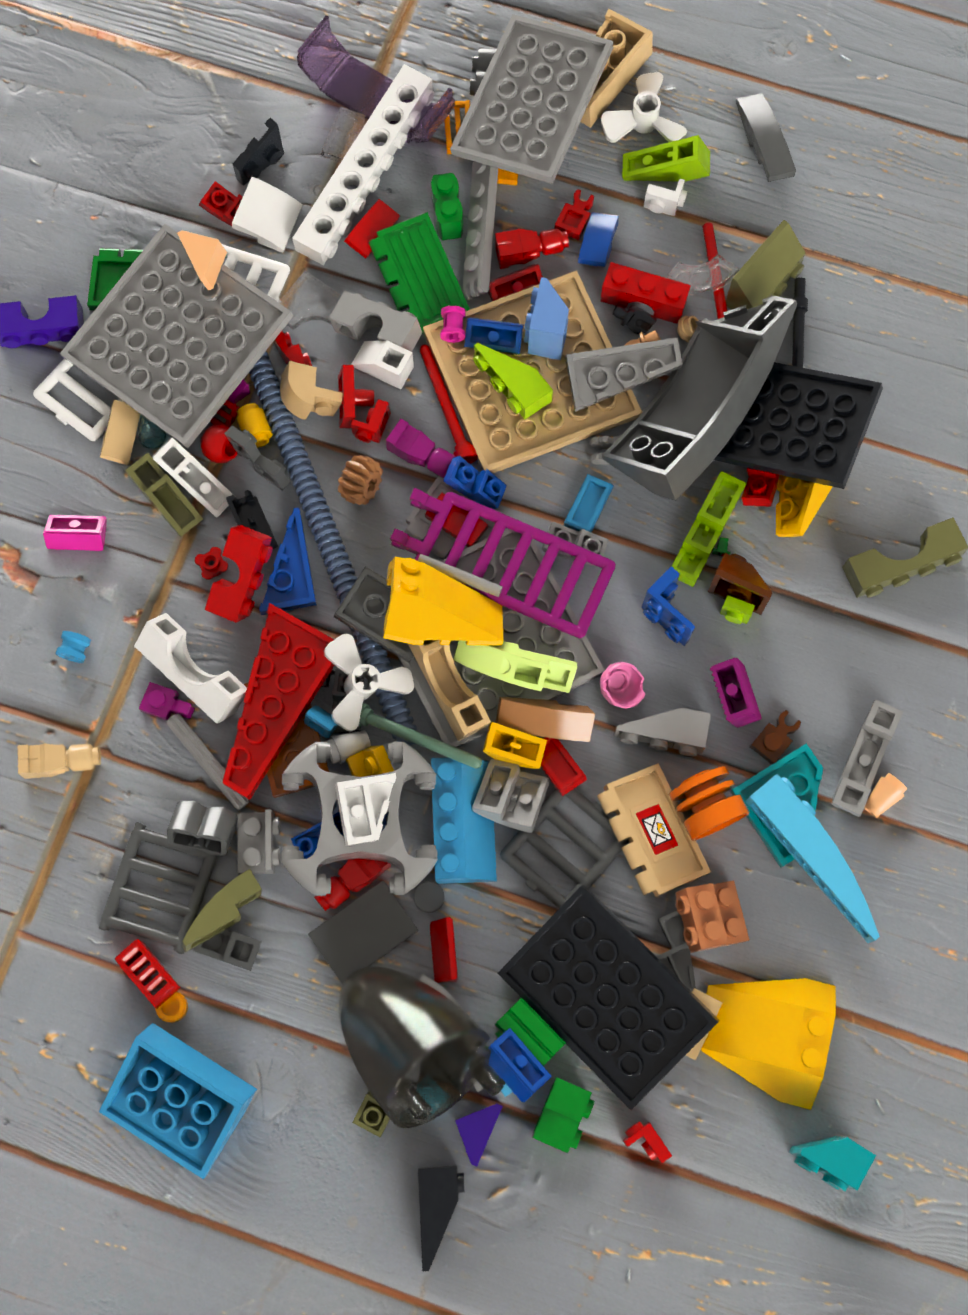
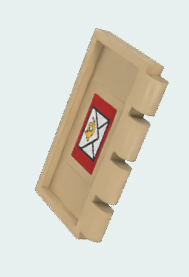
M659 763L606 784L603 787L605 792L597 795L605 814L608 815L615 812L617 815L608 821L618 842L620 843L628 839L630 843L623 846L622 851L631 870L639 867L643 870V872L635 875L643 895L653 892L655 897L711 873L697 842L691 840L683 824L686 820L683 813L676 810L677 805H679L678 802L672 801L669 796L672 790Z

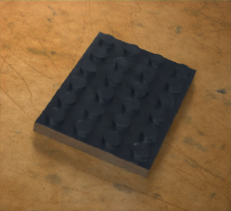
M774 362L767 379L745 418L714 460L844 489L883 390L882 383Z
M584 884L577 889L498 972L503 980L525 1000L630 1110L719 1022V1019Z

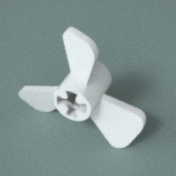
M646 73L637 78L635 84L637 96L633 102V110L606 111L602 114L601 126L609 142L615 143L633 129L644 134L656 129L668 142L686 137L687 130L684 126L659 116L661 101L657 94L663 82V75L661 73Z
M350 634L340 635L325 647V657L348 675L344 682V690L347 695L332 711L333 721L346 731L352 732L358 727L363 701L369 698L377 689L401 694H409L414 690L412 673L408 668L398 667L379 673L374 666L362 664L355 640ZM365 677L368 680V689H363V682L356 683V678Z

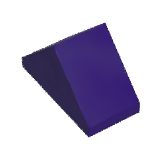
M494 1104L455 1120L471 1165L478 1166L503 1107L502 1105Z

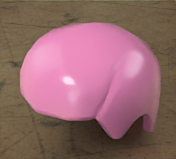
M626 662L610 664L600 678L601 694L611 705L623 709L635 707L645 697V692L643 691L644 677L633 664Z

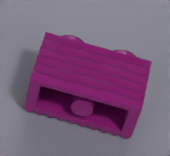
M732 658L711 666L710 671L714 677L713 681L716 683L715 687L718 689L717 693L720 694V703L723 705L724 715L727 716L726 720L736 728L761 720L762 717L745 665L738 658Z

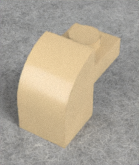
M289 361L281 375L280 396L285 407L293 415L304 420L307 419L310 412H315L321 416L333 417L342 403L343 393L316 387L317 367Z

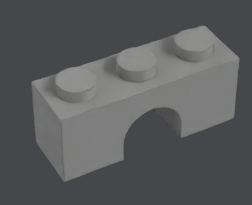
M344 291L329 316L335 332L359 341L366 330L372 327H380L381 330L377 335L379 341L388 340L411 352L422 334L420 324L414 314L408 311H403L402 313L384 302L376 303L361 293L353 294Z

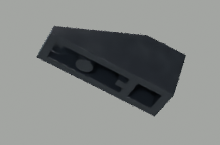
M457 1166L418 1169L422 1271L430 1270L459 1200V1193H465L464 1172L457 1173Z

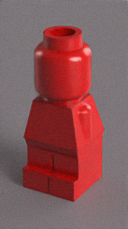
M519 228L495 233V250L500 269L509 268V266L516 264L524 265L539 258L540 252L547 256L562 253L564 248L569 247L567 231L561 232L558 228L543 230L539 233V236L537 231Z
M350 859L339 868V877H331V894L315 896L314 898L325 911L329 908L336 909L350 897L349 891L359 892L362 888L372 884L375 879L391 867V864L379 860Z

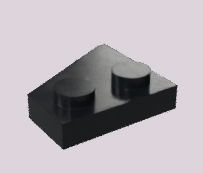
M272 118L265 122L268 130L258 141L254 137L247 145L245 151L232 164L236 179L243 186L250 181L251 177L258 178L264 169L276 164L284 155L279 127Z

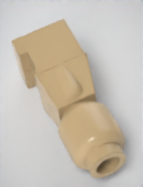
M63 744L17 745L18 774L24 779L51 778L69 771V768L72 771L92 770L95 765H101L100 748L93 747L91 744L71 745L68 749Z

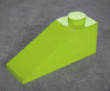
M699 135L623 154L622 178L624 181L679 182V179H683L686 182L710 176V150Z

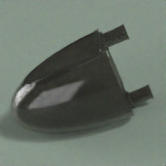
M364 967L351 973L344 981L339 995V1018L345 1043L367 1088L396 1126L412 1128L434 1120L461 1100L476 1081L487 1091L489 1096H494L503 1089L505 1081L489 1065L491 1050L486 1046L490 1039L489 1035L465 1011L441 992L409 974L386 967Z

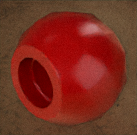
M212 425L204 431L200 439L202 453L211 462L227 463L238 454L224 434L230 428L227 425Z

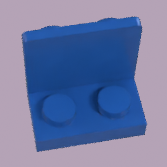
M671 566L647 590L641 608L644 610L643 613L648 620L654 624L658 622L666 629L665 634L675 643L680 642L685 646L689 642L695 626L669 603L674 598V592L679 587L676 583L680 575Z

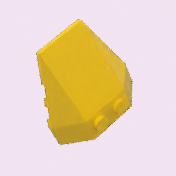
M396 556L388 565L387 585L391 586V596L384 620V639L412 645H423L424 640H439L440 645H450L451 640H466L467 645L502 646L504 641L502 605L425 563L418 562L412 558Z
M807 978L707 985L706 994L723 1002L716 1016L719 1022L709 1031L700 1051L737 1073L752 1085L757 1086L775 1100L811 1110L824 1077L836 1016V986Z

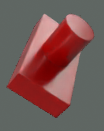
M342 365L338 375V392L343 393L342 403L339 407V428L351 429L350 424L353 419L355 420V406L373 407L375 396L374 390L355 389L354 365Z

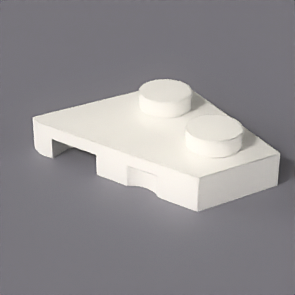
M396 773L337 782L335 784L346 846L379 840L383 827V818L387 813L390 802L391 790L396 781Z

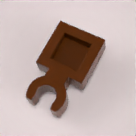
M787 710L783 711L778 717L777 727L769 722L750 745L751 749L770 764H774L793 742L786 735L793 734L801 725L800 720L793 726L785 724L784 719L789 713Z

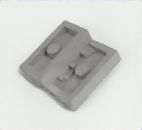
M490 759L472 810L499 824L533 833L549 787V777L521 772L519 764Z

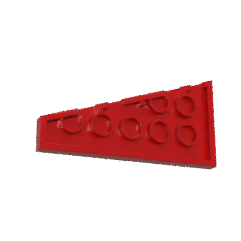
M269 603L267 610L268 616L265 628L262 629L260 636L261 643L258 655L254 659L248 682L242 716L237 724L238 731L234 747L231 748L222 782L225 786L249 800L254 795L334 667V664L325 657L324 650L335 639Z

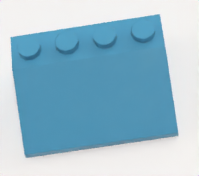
M152 1023L136 1036L99 1112L204 1179L246 1112L257 1089Z

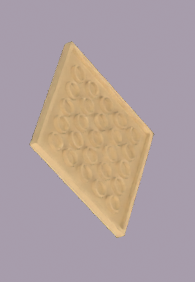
M577 270L549 280L569 309L567 336L561 360L528 354V343L524 342L526 330H523L520 354L500 352L536 368L553 389L552 402L526 420L519 413L515 414L510 409L507 397L503 392L498 393L490 382L491 377L487 372H481L473 361L474 348L464 347L465 339L455 343L442 340L440 332L443 329V320L423 327L424 336L470 443L476 450L482 471L488 469L492 474L636 420L642 413L632 389L575 412L565 359L566 354L612 348ZM539 284L465 311L466 317L463 319L465 334L467 318L469 317L524 324L525 327L527 313H530L532 306L530 304L534 287L539 288Z

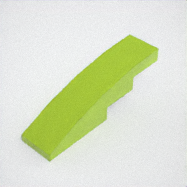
M723 471L719 473L672 564V567L680 573L679 581L694 587L747 484L746 482Z

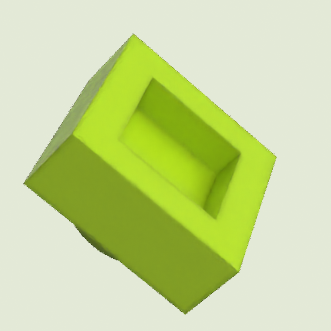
M727 595L720 614L724 615L725 619L732 623L747 624L755 605Z

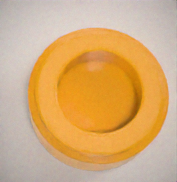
M175 992L158 1009L155 1008L156 1014L165 1022H178L185 1017L188 1011L187 999L183 994Z

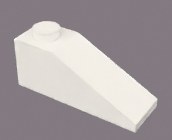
M170 437L152 456L164 470L216 518L229 506L226 497L234 494L173 437Z

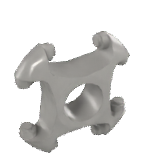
M317 741L301 751L287 766L282 774V785L284 790L295 791L299 790V786L304 785V779L313 783L320 803L321 832L317 848L311 857L304 859V852L300 851L298 846H285L281 854L282 864L296 882L315 896H326V894H331V878H326V874H317L319 868L325 864L358 858L392 863L399 867L402 873H394V878H389V893L405 895L424 880L438 861V850H436V845H421V849L416 850V858L408 855L404 847L398 816L402 786L409 779H415V785L420 786L421 790L435 789L436 772L420 753L403 741L388 743V758H392L393 763H401V767L395 771L363 777L326 772L320 769L317 763H326V758H331V743ZM396 773V781L393 784L389 797V806L385 814L386 826L381 832L379 840L346 846L344 836L340 834L333 820V811L338 805L335 784L337 782Z

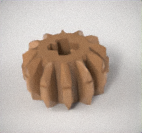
M354 455L351 461L346 462L344 470H341L342 475L338 479L340 483L338 492L341 493V497L352 504L366 505L370 499L375 497L376 491L379 490L383 469L380 468V463L375 462L374 459L368 456Z

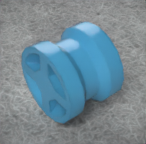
M63 631L61 635L62 644L57 648L55 654L69 661L84 663L86 658L84 651L85 648L89 647L91 639L79 633Z

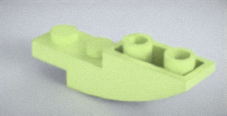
M458 640L453 657L454 661L475 671L537 691H542L544 687L570 693L578 667L577 662L519 649L518 644L503 641L502 646L467 645L466 640Z

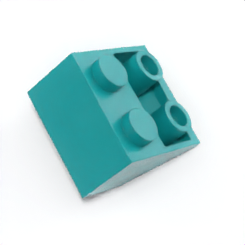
M838 1136L792 1146L789 1150V1153L796 1157L794 1163L808 1172L812 1171L816 1174L818 1171L824 1174L822 1181L846 1192L847 1188L858 1191L876 1157L875 1154L848 1137Z

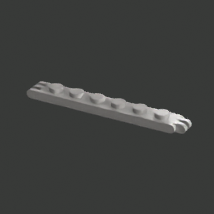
M475 161L472 164L462 288L466 301L489 291L498 168Z

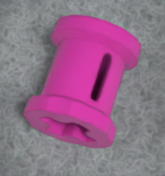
M460 306L443 307L441 309L443 329L440 332V338L452 343L463 341L465 339V331L463 330V319L466 317L465 309Z

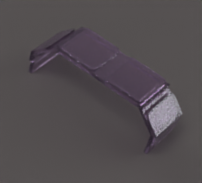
M326 15L297 51L298 66L318 86L321 92L367 119L370 118L393 82L392 79L352 57L331 33L329 17ZM451 88L446 90L437 103H430L428 107L424 106L418 124L415 128L411 127L407 133V143L411 141L424 143L430 140L455 107V99L453 98ZM407 99V100H404V101H402V102L408 103V102H411L412 100ZM391 121L389 123L396 124L398 121Z

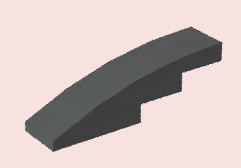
M761 93L737 98L736 104L749 146L754 147L758 163L763 165L768 182L794 177L796 168L788 145L764 95Z

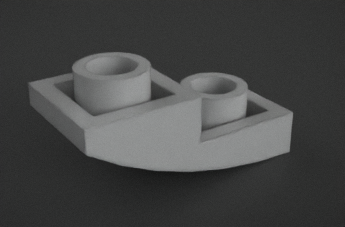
M552 522L547 533L601 556L604 555L609 540L584 529L578 532L556 522ZM543 544L541 550L546 552L548 545ZM560 550L557 556L571 561L575 559L574 556Z

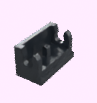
M246 490L244 492L245 496L241 499H237L234 495L226 497L237 525H243L272 537L270 546L273 549L278 547L256 496L253 497L250 490Z

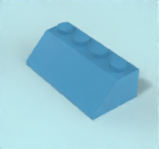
M431 758V767L437 774L435 789H432L434 845H436V850H438V861L435 864V881L437 884L497 882L494 821L472 810L489 761L482 760V765L479 768H472L451 758Z

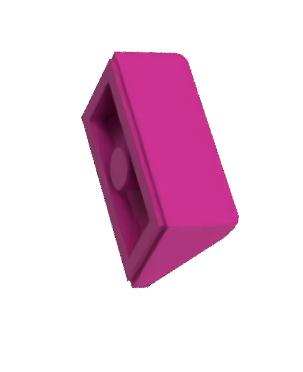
M49 515L43 532L47 549L102 551L105 544L107 518L105 516Z

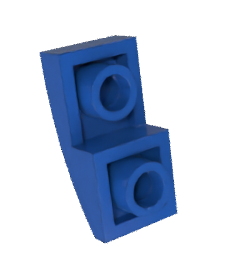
M591 213L583 237L578 263L590 266H606L612 251V240L618 227L619 216Z
M461 456L452 458L443 482L464 496L492 509L499 508L507 486L488 469L479 472Z

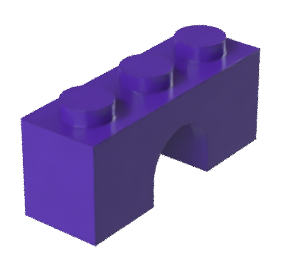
M77 296L48 298V311L44 317L38 320L28 319V313L21 301L0 303L1 347L17 348L25 344L45 345L48 342L54 341L69 342L84 324L83 308Z

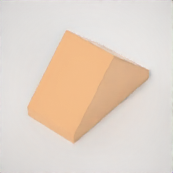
M183 230L179 231L177 234L199 279L208 291L213 289L227 254L226 250L218 239Z

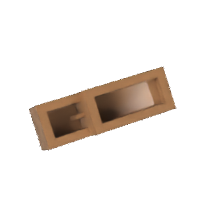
M499 697L495 723L530 735L590 742L595 713L588 706L559 704L556 700Z

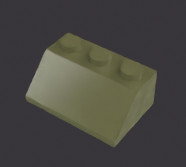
M783 220L732 278L726 298L727 307L731 310L746 305L747 309L762 305V299L771 296L781 297L788 286L786 283L791 277L796 279L804 269L802 262L806 252L787 221Z

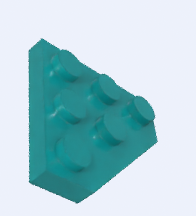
M806 743L733 788L730 792L733 796L741 795L745 802L754 792L778 774L781 778H787L793 784L796 796L801 801H807L816 811L817 795L824 768ZM746 804L750 812L747 818L780 868L793 861V856Z

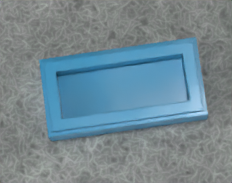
M587 474L564 521V526L578 532L584 529L592 533L614 485Z

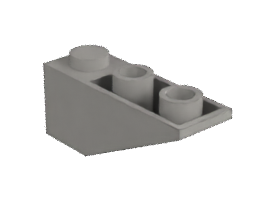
M679 708L618 725L614 737H619L621 742L635 745L639 741L649 743V747L656 750H667L668 747L678 749L679 753L685 756H697V753L702 754L706 747L711 713Z

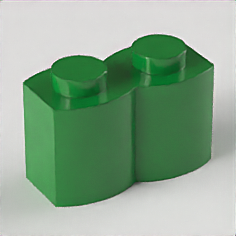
M453 173L433 175L431 181L432 204L436 215L437 233L442 241L461 238L463 235V208L459 200L458 180Z
M555 1077L533 1131L532 1138L566 1153L569 1152L570 1147L576 1149L583 1132L578 1129L582 1117L588 1119L595 1102L590 1099L592 1092Z

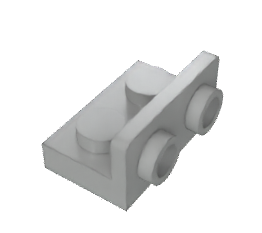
M265 809V812L237 813V873L239 875L248 869L253 874H275V865H280V847H275V835H280V818L275 817L272 809Z

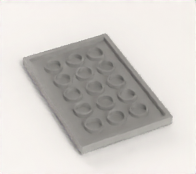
M512 14L450 148L452 155L553 184L614 48L613 41Z

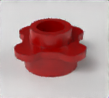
M212 547L209 552L198 554L195 557V563L200 566L202 570L201 575L206 580L217 577L228 570L229 565L226 561H223L221 557L222 551L218 547ZM214 561V564L209 565V562Z

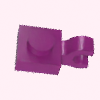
M149 682L139 706L141 712L164 720H168L171 713H178L182 717L191 719L195 708L191 707L192 704L177 700L179 693L176 690Z

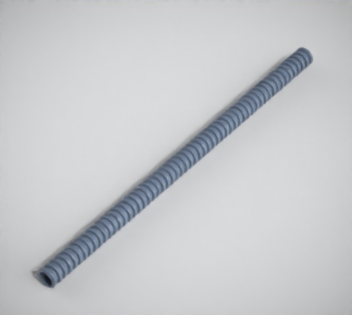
M265 351L249 371V374H251V380L254 382V388L257 389L256 393L260 397V403L263 404L262 408L266 412L265 415L269 420V426L272 427L271 431L275 435V441L278 442L277 446L281 450L280 453L284 458V464L287 465L286 469L290 473L289 476L293 481V487L296 488L299 502L303 504L302 509L306 512L305 517L309 520L308 525L312 528L311 532L315 536V542L318 543L317 547L321 551L320 555L322 559H325L324 565L328 567L327 573L331 575V583H335L333 588L335 591H338L336 595L338 599H341L339 602L341 605L357 577L354 576L355 571L351 568L352 563L348 560V553L344 552L346 550L345 546L341 544L343 542L342 538L338 536L339 531L335 528L336 523L332 520V513H329L330 508L326 505L327 501L323 497L324 493L320 489L321 486L317 481L316 474H314V468L310 466L311 461L308 458L307 451H305L304 443H301L302 438L298 435L299 431L296 428L295 421L292 420L293 415L282 402L280 383L277 382V375H275L269 355ZM349 627L350 631L354 632L352 634L353 638L357 640L356 646L361 648L359 654L364 656L362 658L363 664L374 666L379 673L393 669V666H389L391 663L390 659L386 658L388 655L387 651L382 646ZM377 689L375 694L376 697H380L378 702L379 705L383 706V714H387L385 718L416 731L417 726L412 724L414 719L412 716H409L411 711L405 707L407 701L402 699L404 694ZM392 734L393 739L397 740L396 742L403 741L409 746L415 744Z

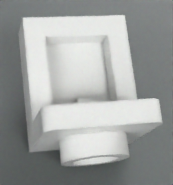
M679 179L676 191L649 184L645 195L644 208H648L654 213L675 216L678 206L683 207L688 191L683 190L685 180Z

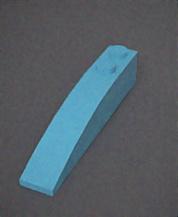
M776 774L745 801L746 804L865 941L871 943L877 940L880 936L869 906L854 874L838 847L814 816L816 815L814 808L807 801H801L794 793L795 788L787 778H781Z

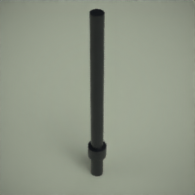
M799 277L794 280V298H792L797 302V307L793 314L792 366L803 368L805 313L808 311V299L805 297L806 279Z

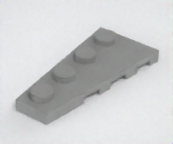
M678 337L566 354L565 357L575 412L680 369L683 365Z

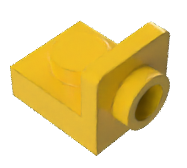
M383 745L370 746L346 758L352 776L363 777L394 771Z

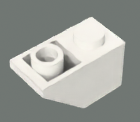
M388 340L364 341L351 365L401 390L414 368L413 353Z

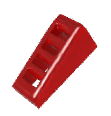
M139 939L134 940L115 957V961L156 1009L181 988L147 945ZM147 962H150L151 964L139 975L136 973ZM158 971L159 974L146 985L144 982ZM165 980L167 984L154 995L152 991Z

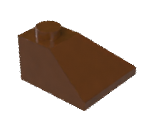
M724 554L708 590L709 593L726 599L727 595L753 604L755 605L753 612L759 615L762 614L772 596V591L754 566L738 554Z

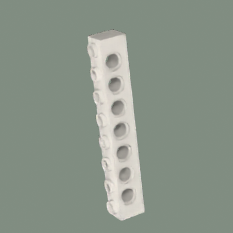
M405 64L402 66L293 236L295 251L321 265H324L328 258L331 259L335 255L342 235L346 236L349 233L353 218L356 214L359 215L363 211L369 193H373L377 189L382 172L390 168L396 150L402 149L410 128H415L418 124L424 106L428 107L434 97L432 78ZM407 99L412 100L411 102H408V103L402 102V101L407 100ZM398 121L396 124H390L389 122ZM378 142H384V143H385V144L382 145V146H377V145H375V144L378 143ZM366 163L371 164V166L367 168L361 167V165ZM350 185L358 186L356 189H347ZM336 207L344 208L342 211H333ZM321 229H330L328 233H319Z

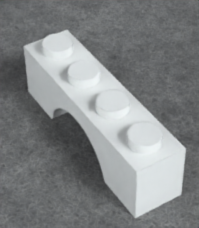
M167 613L147 621L134 647L217 724L236 714L245 698L247 687L229 671L220 675H212L201 670L189 655L186 645L187 632Z

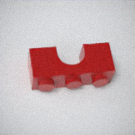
M610 262L602 285L600 302L614 306L619 302L626 307L630 302L644 303L653 309V316L655 318L678 324L679 319L683 315L691 285Z
M243 525L230 529L222 556L233 560L238 565L239 579L236 583L225 579L214 582L204 610L235 623L250 616L255 604L252 600L254 592L259 589L263 581L264 575L261 573L263 564L268 562L272 554L273 548L270 546L272 537Z

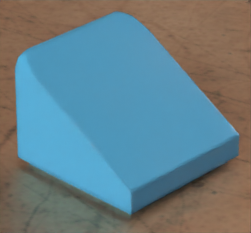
M317 705L309 709L305 715L304 724L325 738H329L338 726L333 721L332 715Z

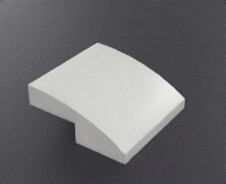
M251 177L232 221V228L258 238L259 244L283 253L303 204L280 189L255 177Z

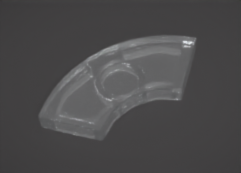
M716 255L710 261L700 265H688L679 261L665 278L691 285L689 295H694V293L709 290L713 292L726 286L732 281L739 268L720 255Z

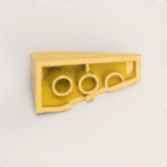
M780 475L777 485L779 502L776 505V535L778 537L803 536L832 489V486Z

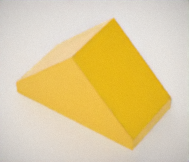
M491 722L483 752L495 760L519 764V767L540 769L547 740Z

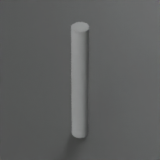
M420 554L418 562L425 563L456 581L499 597L503 586L423 554Z

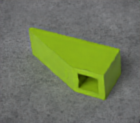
M480 343L474 345L473 361L481 372H487L491 377L490 382L498 393L503 392L508 399L507 403L510 409L515 414L519 413L526 420L552 402L553 389L536 368Z

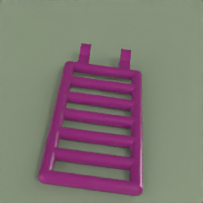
M414 488L410 496V500H412L410 505L419 509H425L436 515L423 542L395 528L390 538L392 546L416 554V561H418L420 554L429 556L452 506H457L468 511V514L445 564L456 567L480 516L495 523L472 572L473 575L483 578L505 529L508 528L522 535L499 583L500 586H503L500 596L496 597L469 585L466 586L504 607L571 636L581 639L586 635L615 570L616 564L613 560L456 493L447 492L441 501ZM534 539L548 545V548L522 602L508 596L507 593L530 543ZM560 550L574 556L575 559L551 612L548 613L534 607ZM588 562L602 568L579 622L575 625L562 619L561 616L584 565Z

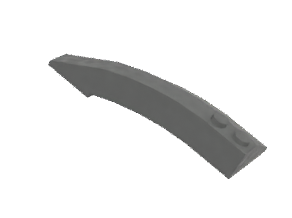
M771 296L762 299V305L747 309L746 305L723 312V318L714 321L707 320V318L696 321L697 328L681 356L682 367L670 374L641 415L602 455L603 460L652 493L676 501L712 463L745 418L773 367L797 307L796 300Z

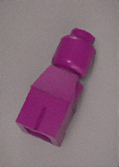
M401 418L386 439L388 451L405 460L406 463L422 467L427 465L429 471L442 478H445L451 460L455 457L443 448L435 449L433 441L422 431L413 428Z

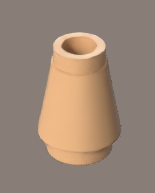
M890 773L885 777L881 776L867 799L864 809L875 818H878L880 814L905 797L903 793L907 790V787Z

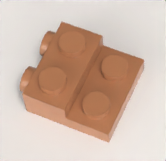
M734 880L688 887L675 892L676 908L682 917L684 940L689 946L690 953L750 940Z

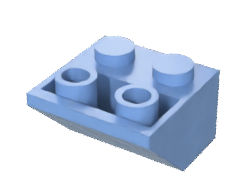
M541 277L539 288L534 287L530 302L532 306L530 313H527L524 342L528 343V354L561 360L567 336L569 309L548 279Z

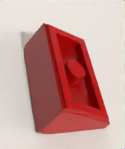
M533 264L490 280L488 294L491 300L495 301L540 284L541 277L543 276L539 264Z
M445 917L430 923L434 981L437 983L457 982L458 980L453 919Z

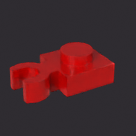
M580 189L574 193L573 205L565 203L554 225V229L558 228L561 232L567 231L568 236L576 240L580 239L588 224L591 213L587 211L593 207L594 195L592 194L587 201H581Z

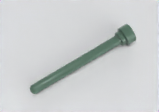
M362 704L359 727L370 724L472 768H479L482 765L480 757L374 714L373 709H370L368 704Z

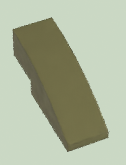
M149 453L125 470V473L180 537L203 520L198 511Z
M250 869L231 880L203 907L183 939L182 947L185 953L239 923L241 914L238 909L261 896L262 888Z

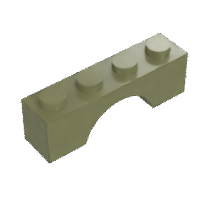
M954 517L926 528L920 536V550L915 557L906 560H894L882 555L873 548L848 558L842 568L856 598L867 595V598L883 592V588L893 584L894 587H899L910 581L909 577L917 574L920 577H924L936 571L937 566L945 564L946 567L960 562L963 559L962 555L968 549V545Z

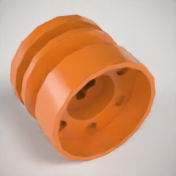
M726 766L699 772L684 780L669 793L672 801L687 799L677 805V812H685L692 809L694 813L683 822L692 841L718 832L750 813L741 795L726 797L724 794L735 785L733 780L719 783V781L729 775Z

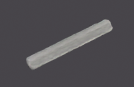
M177 713L167 720V725L236 810L244 808L249 803V799L222 783L225 769L180 714Z

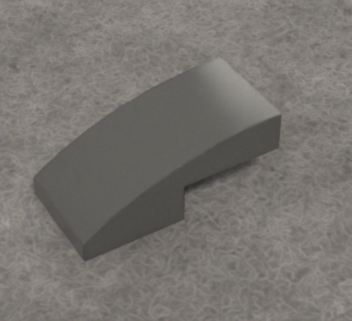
M226 929L194 947L193 951L251 971L262 941Z

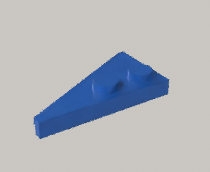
M299 507L293 509L292 515L288 519L286 534L283 543L280 544L273 565L274 570L267 583L268 588L263 603L259 607L261 615L267 614L269 603L283 611L317 605Z

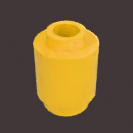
M256 403L246 404L239 408L237 411V422L241 432L244 429L250 432L257 440L255 443L257 448L268 444L273 433L264 410L259 408V405Z

